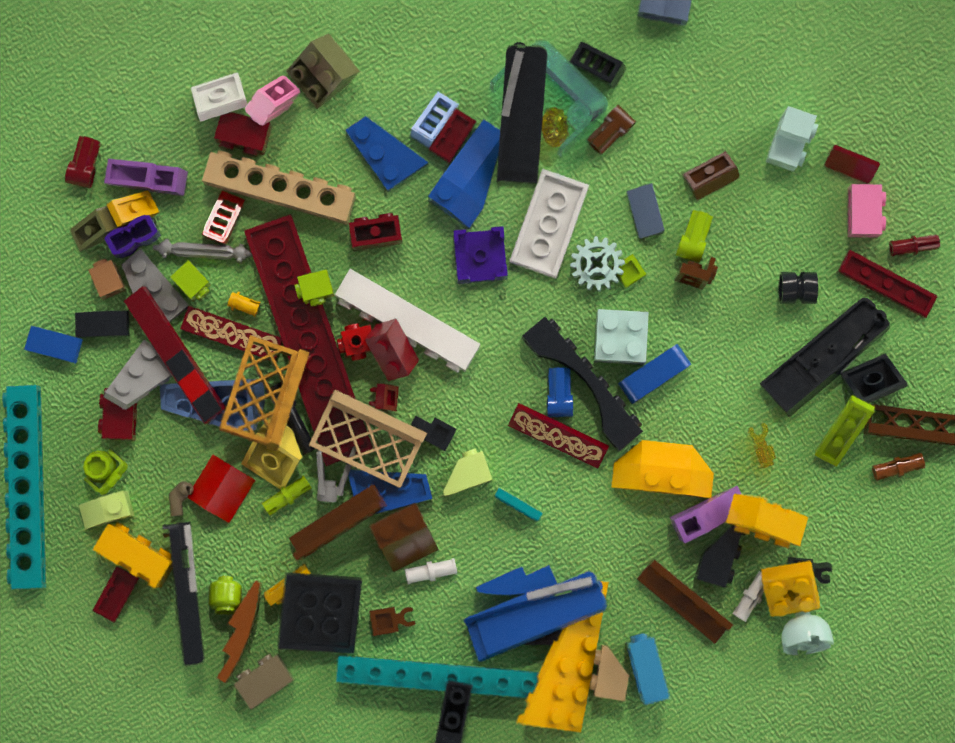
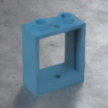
M645 633L631 636V641L626 642V647L641 702L649 704L670 698L654 638L647 637Z

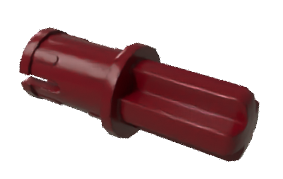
M912 235L909 239L891 240L889 242V250L892 257L910 253L917 255L918 252L940 248V238L938 235L923 237Z

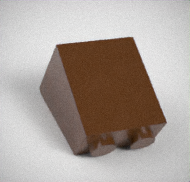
M416 503L370 525L377 543L393 572L439 550Z

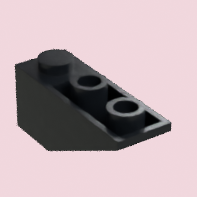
M730 525L701 554L694 579L726 588L727 583L731 584L735 570L731 569L734 559H739L742 545H738L740 537L746 534L735 531V526Z
M447 680L435 743H461L473 687L472 684Z

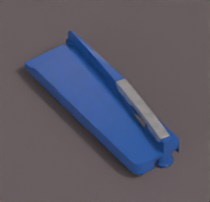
M585 572L554 586L525 593L465 618L463 621L468 627L478 661L482 662L605 611L607 602L601 591L602 583L597 580L593 572ZM570 590L572 591V592H570V593H566V594H562V595H558V596H555V595H554V594H558V593H562V592H566V591H570Z

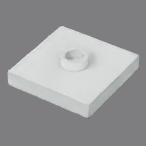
M238 73L191 88L200 122L247 106Z

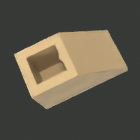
M601 645V649H596L594 665H598L597 674L591 676L590 690H594L593 695L596 697L625 701L629 675L609 647Z

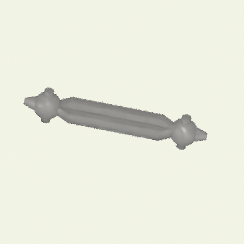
M165 239L160 244L153 246V250L158 251L163 258H167L172 253L179 257L223 260L234 257L237 263H241L246 258L252 256V253L243 244H239L234 249L228 245L178 242L172 245L169 239Z

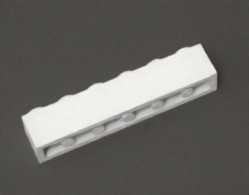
M349 269L335 293L336 298L339 299L337 302L339 305L348 310L354 307L360 311V317L371 323L373 320L383 323L397 319L412 347L415 348L416 345L426 349L424 354L434 360H437L438 357L447 361L445 366L459 373L460 369L466 372L480 348V343L352 269Z

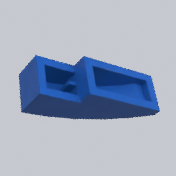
M549 565L528 575L525 574L521 566L477 586L476 589L477 592L487 594L515 595L551 587L558 583Z

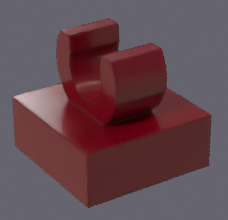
M377 384V387L370 388V392L376 393V400L374 402L369 401V405L374 406L375 409L397 412L399 387Z

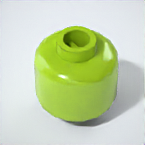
M220 576L217 581L212 582L209 586L208 604L210 608L215 610L216 614H234L241 604L242 586L238 582L233 581L231 576Z

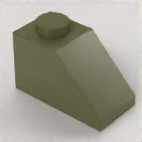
M106 206L95 209L72 227L70 232L81 252L105 241L104 238L107 234L119 227H117Z

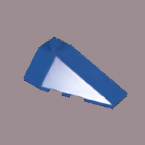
M483 120L428 196L430 203L469 229L484 208L499 154L500 130Z

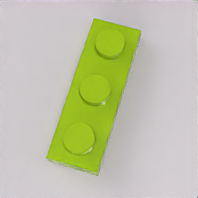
M852 395L815 450V456L837 467L874 413L875 407Z

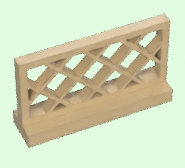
M334 390L309 446L401 488L427 433ZM332 407L342 410L346 421L331 425L328 415ZM347 413L355 416V418L348 419ZM357 419L365 421L368 432L354 436L350 422ZM327 420L329 427L322 429ZM347 423L352 438L338 442L333 428ZM370 424H372V425H374V426H376V427H378V428H377V429H374V430H371ZM330 430L335 444L327 447L317 444L316 441L319 434ZM380 430L388 432L391 442L377 447L373 433ZM370 434L374 449L361 453L356 439ZM392 434L401 439L394 441ZM353 440L357 455L347 458L342 455L339 445ZM405 440L414 444L411 453L400 458L396 443ZM392 445L397 459L384 464L379 450ZM336 447L338 453L330 450V448ZM376 451L380 465L374 468L366 467L362 456ZM359 457L361 464L352 459ZM407 459L405 466H403L402 460ZM399 462L402 472L398 481L388 477L385 466ZM382 468L384 475L375 470Z

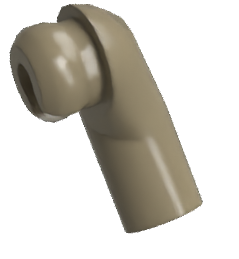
M183 481L178 483L169 493L171 516L183 515L182 502L188 495L193 493L194 489L190 482Z

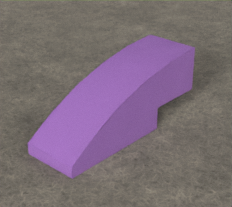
M108 159L104 183L136 190H149V192L184 196L188 171L180 167L160 166L154 163Z

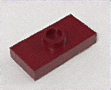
M455 108L430 146L429 151L450 164L477 121Z
M116 566L92 611L116 623L140 578Z

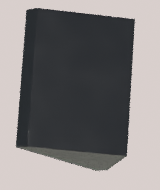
M886 353L846 370L841 374L850 397L853 395L866 403H871L908 386L906 380Z

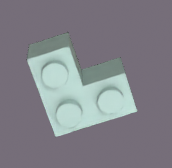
M788 106L781 115L765 162L793 172L797 166H802L806 157V152L803 151L805 143H810L818 128V124H815L817 116Z

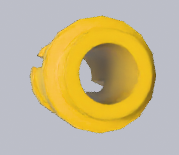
M232 292L227 306L231 307L232 311L237 309L256 317L261 302L240 295V292Z

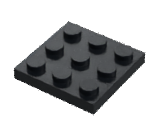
M285 572L277 643L278 649L354 653L362 587L361 577Z

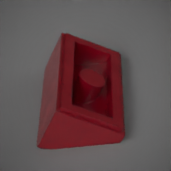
M834 145L828 153L824 166L869 184L876 174L880 163Z

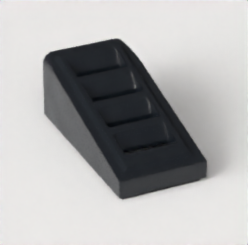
M583 41L580 42L569 61L573 66L612 88L616 87L626 70V66L622 61ZM585 52H590L585 62L581 63L580 61ZM597 56L598 58L593 67H589L594 57ZM603 62H607L602 72H599L598 70ZM614 66L613 71L611 72L610 76L608 77L607 75L609 74L610 70H611L612 67Z

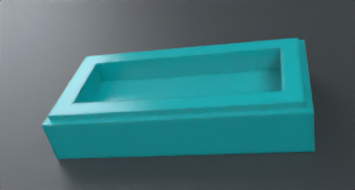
M501 488L495 494L496 499L535 522L539 521L543 514Z

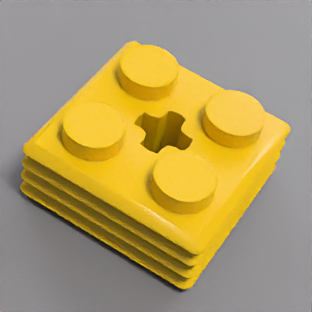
M810 561L761 569L762 584L771 617L820 609L819 594Z

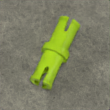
M303 475L287 487H281L278 493L262 502V505L269 516H272L286 505H292L295 499L311 490L312 487Z

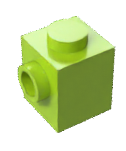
M189 260L170 276L193 302L196 299L202 300L210 292L208 288L211 284Z
M327 269L298 277L299 284H295L298 299L303 298L305 304L310 303L311 306L324 304L325 299L334 297Z

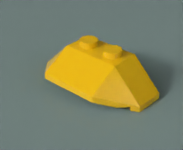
M642 440L614 462L611 488L711 498L714 473L693 445Z

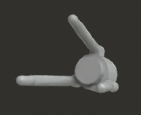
M355 446L352 448L349 457L355 456L357 452ZM317 451V500L337 502V496H343L344 485L352 465L346 463L340 483L336 486V481L325 480L324 460L321 451Z

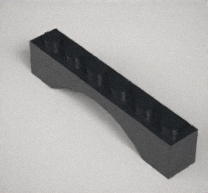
M543 317L522 335V340L537 357L550 359L570 368L586 383L599 407L602 420V434L619 452L643 432L640 428L642 423L634 414L629 416L624 410L626 404L617 394L614 397L607 390L610 386L601 375L598 378L591 371L594 367L585 356L583 358L578 356L575 352L577 347L568 337L564 339L561 336L559 325L552 318L548 320L546 317Z

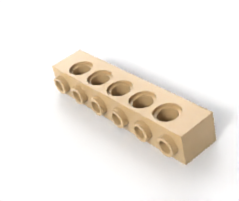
M218 150L217 154L210 152L202 179L205 185L348 225L356 198L355 193L351 192L352 188L338 184L337 188L327 185L328 181L315 177L313 181L303 178V174L295 171H290L289 174L280 172L279 167L266 164L265 167L255 165V160L245 157L237 160L232 158V154L220 150ZM231 167L239 169V173L235 178L226 177V171ZM254 174L263 176L262 182L258 185L250 184V178ZM277 181H284L287 183V187L282 192H276L273 189L274 184ZM303 187L311 190L310 196L305 199L297 196L299 189ZM326 194H331L335 197L333 204L329 206L321 203L322 197Z

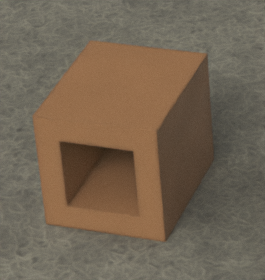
M102 259L93 264L94 268L88 270L101 299L106 300L126 291L117 266L112 260Z

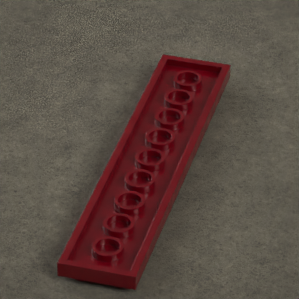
M290 214L244 230L284 347L295 351L301 349L309 352L298 388L313 431L315 432L334 390L354 399L356 398L323 304L311 306L310 303L305 304L303 298L298 299L295 284H299L298 277L312 272L292 215ZM332 407L328 415L331 425L346 421L342 410ZM347 413L348 419L355 418V416ZM357 419L350 422L354 436L367 432L363 420ZM327 420L322 429L329 427ZM347 423L333 428L338 442L352 438ZM331 431L321 432L317 443L324 447L335 444ZM369 435L356 439L361 453L373 449ZM353 440L339 445L342 455L349 458L352 448L355 446ZM336 447L330 448V450L338 453ZM322 452L325 466L341 462V460Z

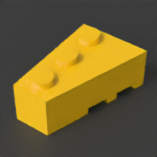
M734 493L726 523L734 525V530L749 535L751 531L755 533L754 538L767 542L771 538L775 540L774 545L789 549L790 545H801L808 517L793 510L781 508L779 504L767 503V499L762 497Z
M119 522L115 525L108 523L93 550L116 565H120L130 571L132 575L147 581L148 585L153 588H162L173 569L172 554L161 547L159 550L150 546L152 542L141 535H138L137 538L128 533L130 529Z

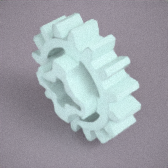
M597 236L594 237V243H590L588 239H585L586 246L577 245L579 253H572L571 255L576 260V262L570 264L571 268L577 269L573 273L574 278L581 277L578 282L579 285L587 283L588 290L596 286L598 292H601L602 285L611 289L609 282L618 283L616 275H623L624 273L619 266L625 265V261L618 259L623 255L622 251L615 252L617 244L614 242L609 246L608 238H604L602 243L599 242ZM602 248L601 252L592 253L590 250ZM611 256L614 258L613 271L608 267V261L611 259ZM582 258L587 261V267L584 269V272L581 269ZM603 259L601 261L603 267L601 269L599 267L593 269L594 265L592 262ZM603 275L605 277L602 280H592L595 276Z

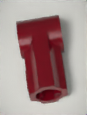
M79 136L73 160L69 162L66 169L65 183L88 189L92 187L96 173L94 166L101 145L100 141L86 136Z

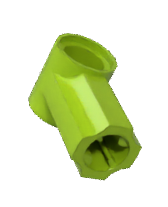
M692 211L685 234L682 235L676 256L700 263L706 247L705 240L713 216L702 211Z

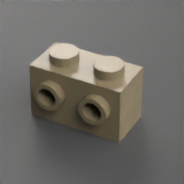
M268 654L258 661L260 666L251 672L248 668L236 676L239 681L234 686L250 709H253L295 680L278 654L274 657Z

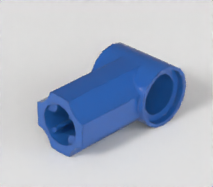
M549 368L547 416L573 417L570 368Z

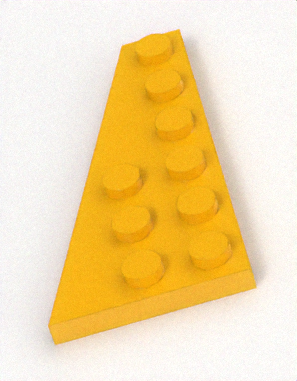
M600 581L603 586L601 591L606 599L609 582ZM603 612L561 629L562 632L558 641L553 642L537 676L539 682L534 693H530L526 700L528 706L524 714L519 715L517 723L581 732Z

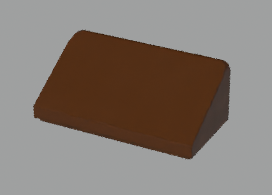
M726 151L682 174L696 200L706 197L740 177L738 167Z

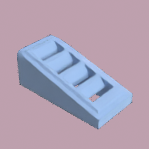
M437 92L411 128L410 136L430 148L459 104ZM439 103L440 105L447 108L448 111H443L442 109L437 107L436 104ZM431 112H434L435 114L442 117V120L432 115ZM428 120L437 127L434 128L429 124L425 123V121Z

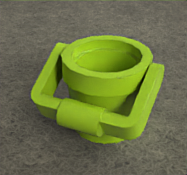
M111 449L107 452L99 450L92 452L84 461L83 469L87 477L83 480L95 491L105 495L122 477L128 468V464ZM115 459L120 463V465H119L118 467H117V464H116ZM95 483L104 484L101 486V488H99Z

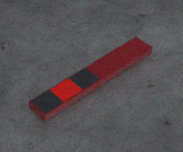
M142 286L125 299L124 303L203 423L209 424L222 414L226 407L148 289Z

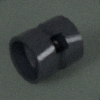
M780 272V304H795L797 300H800L802 304L817 303L818 277L816 272H801L799 276L795 272Z

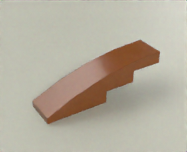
M258 580L254 582L228 622L236 630L222 650L230 655V658L217 676L224 683L229 681L237 667L252 633L262 583Z

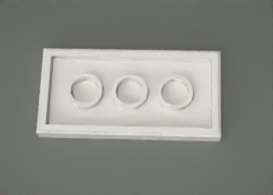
M542 169L509 263L556 279L589 185Z

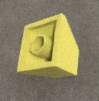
M265 424L256 435L265 438L267 432ZM288 426L285 427L277 451L267 449L266 445L252 441L241 464L280 489L283 486L285 488L302 458L292 429Z

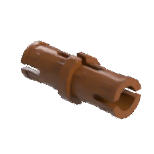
M922 453L904 458L895 457L892 461L872 465V472L876 481L896 475L901 477L904 476V473L924 469L925 461Z

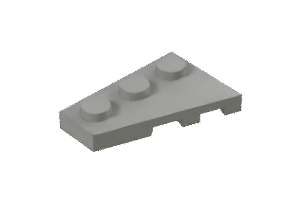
M139 249L121 264L132 293L145 286L169 322H172L188 308L189 305L142 249Z
M143 340L105 391L104 398L126 410L147 396L151 390L169 381L172 374L151 343Z

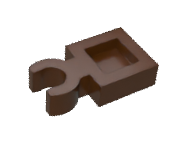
M395 606L369 611L373 635L399 632L398 624H403L407 627L415 625V621L407 622L404 619L405 613L412 612L413 608L406 607L397 614Z

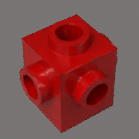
M359 323L345 326V331L340 332L341 338L337 339L340 354L344 353L345 358L351 357L352 361L367 358L366 353H370L371 350L365 339L372 331L371 326L359 327ZM357 339L360 344L357 346L353 345L351 340Z

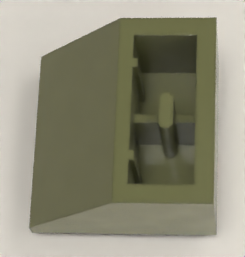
M328 33L311 41L286 72L318 109L348 86L360 70Z

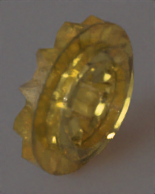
M557 107L547 109L542 119L543 137L551 147H560L562 144H566V137L569 136L567 131L570 126L567 124L568 116L564 115L563 109H558Z

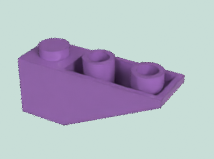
M736 485L669 517L679 540L686 543L726 522L734 493L741 494L738 486Z

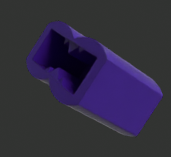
M143 215L132 220L127 227H119L112 230L104 239L116 258H125L132 255L139 247L153 244L160 238L161 234L154 220L149 215Z

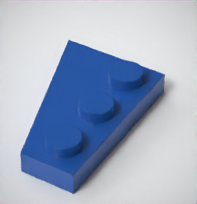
M366 116L345 130L387 192L429 164Z
M350 469L348 474L353 496L371 485L376 486L387 505L378 513L433 499L426 474L407 473L401 488L362 470ZM387 472L388 477L398 481L401 473Z

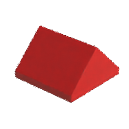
M213 454L195 482L193 493L188 495L187 498L230 523L256 480Z

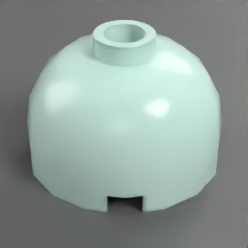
M810 612L796 613V618L789 620L784 626L782 646L783 652L786 654L798 655L797 650L807 651L806 654H813L831 648L830 644H834L830 626L824 619L811 615Z

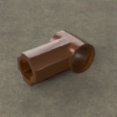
M619 104L605 117L604 122L587 139L589 145L600 155H603L619 137L622 138L637 122Z

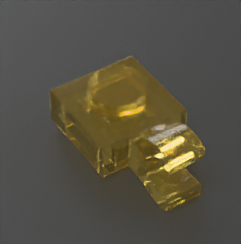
M765 423L760 424L762 428L760 435H756L752 427L748 428V434L753 440V446L761 469L774 465L773 460L776 459L772 445H767L765 437L768 434V427Z

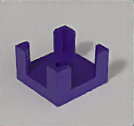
M504 226L491 227V230L475 232L453 230L458 284L507 280Z

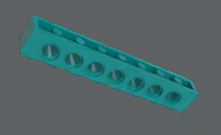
M38 385L6 386L2 402L3 407H7V417L3 419L4 433H7L8 442L4 443V456L8 458V468L4 470L5 483H9V493L5 494V506L9 508V518H6L5 526L6 533H10V543L6 545L7 559H10L11 569H7V583L11 584V589L46 588L41 387ZM25 405L27 407V415L19 419L16 415L17 408ZM25 430L28 433V439L25 443L20 444L17 441V435L20 431ZM22 455H26L29 459L28 466L24 469H20L17 464L19 457ZM23 480L29 483V490L25 494H21L18 490V485ZM24 505L30 509V515L25 520L19 516V510ZM23 531H28L31 536L30 542L26 545H23L19 540L20 534ZM24 556H28L31 559V566L28 570H23L20 566V560Z
M339 655L336 682L445 691L447 680L472 684L471 693L528 698L530 693H534L539 682L537 678L539 672Z

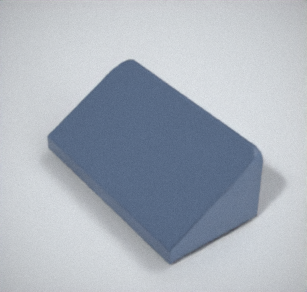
M646 184L627 191L639 239L664 233L665 230L653 184Z

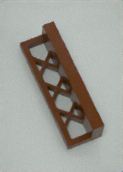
M870 404L875 407L874 410L882 411L888 420L884 424L871 423V416L865 424L864 434L955 446V433H949L944 427L950 420L955 421V415ZM888 412L896 414L893 417H891ZM900 414H907L913 423L909 427H900L894 419ZM913 415L921 417L916 420ZM925 417H930L938 426L934 430H924L919 422ZM938 419L946 420L943 423H941Z
M371 485L289 537L296 549V552L293 553L296 560L307 558L387 507L376 486Z
M655 559L651 560L637 577L639 582L714 644L726 630L729 631L733 626L730 621Z

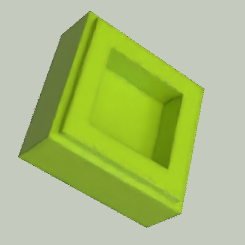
M633 254L624 259L625 265L619 266L624 271L623 275H616L625 289L647 275Z

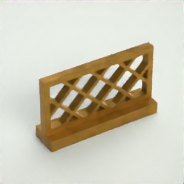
M250 335L219 430L266 445L267 449L277 451L309 352L301 349L295 351ZM255 344L263 347L267 355L255 360L251 353L252 345ZM280 353L290 356L289 364L279 369L274 356ZM248 357H249L251 363H249V364L246 365L247 360H248ZM269 359L275 371L263 376L258 364ZM253 366L259 379L247 383L243 372ZM285 370H287V371H286V374H285V377H284L283 374H282V372L285 371ZM278 375L282 386L275 391H271L266 379ZM240 381H242L244 386L239 387ZM262 382L268 394L256 399L250 387ZM246 389L252 401L240 407L235 396L236 393ZM270 397L275 408L274 411L264 415L258 403ZM234 404L236 409L231 411L232 405ZM254 405L260 417L248 422L242 410ZM235 413H239L244 425L238 428L226 425L229 416ZM271 417L270 423L266 418ZM263 421L267 428L265 438L255 435L251 426Z

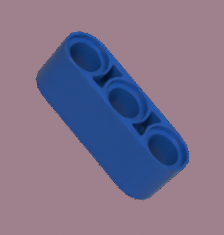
M676 344L623 379L618 385L630 403L633 404L692 364L680 346Z

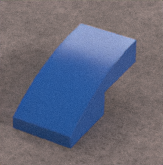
M31 326L24 350L76 364L83 339Z

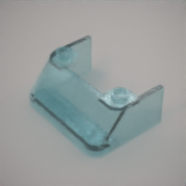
M540 40L532 45H541L547 50L546 76L574 102L567 112V120L575 131L559 146L557 155L561 158L606 112L608 101L552 44ZM505 67L490 81V90L493 93L504 83Z

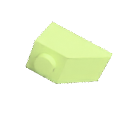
M473 449L462 453L463 458L458 460L443 491L445 497L492 481L483 451L477 453V450Z
M120 491L79 505L85 530L135 516L128 491Z

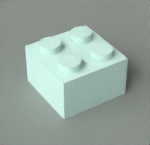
M598 309L596 313L594 362L644 365L647 353L649 312Z

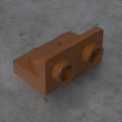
M710 257L704 269H701L702 265L696 262L688 261L687 264L682 263L674 281L703 290L707 284L711 285L712 280L716 276L718 266L714 265L716 258Z

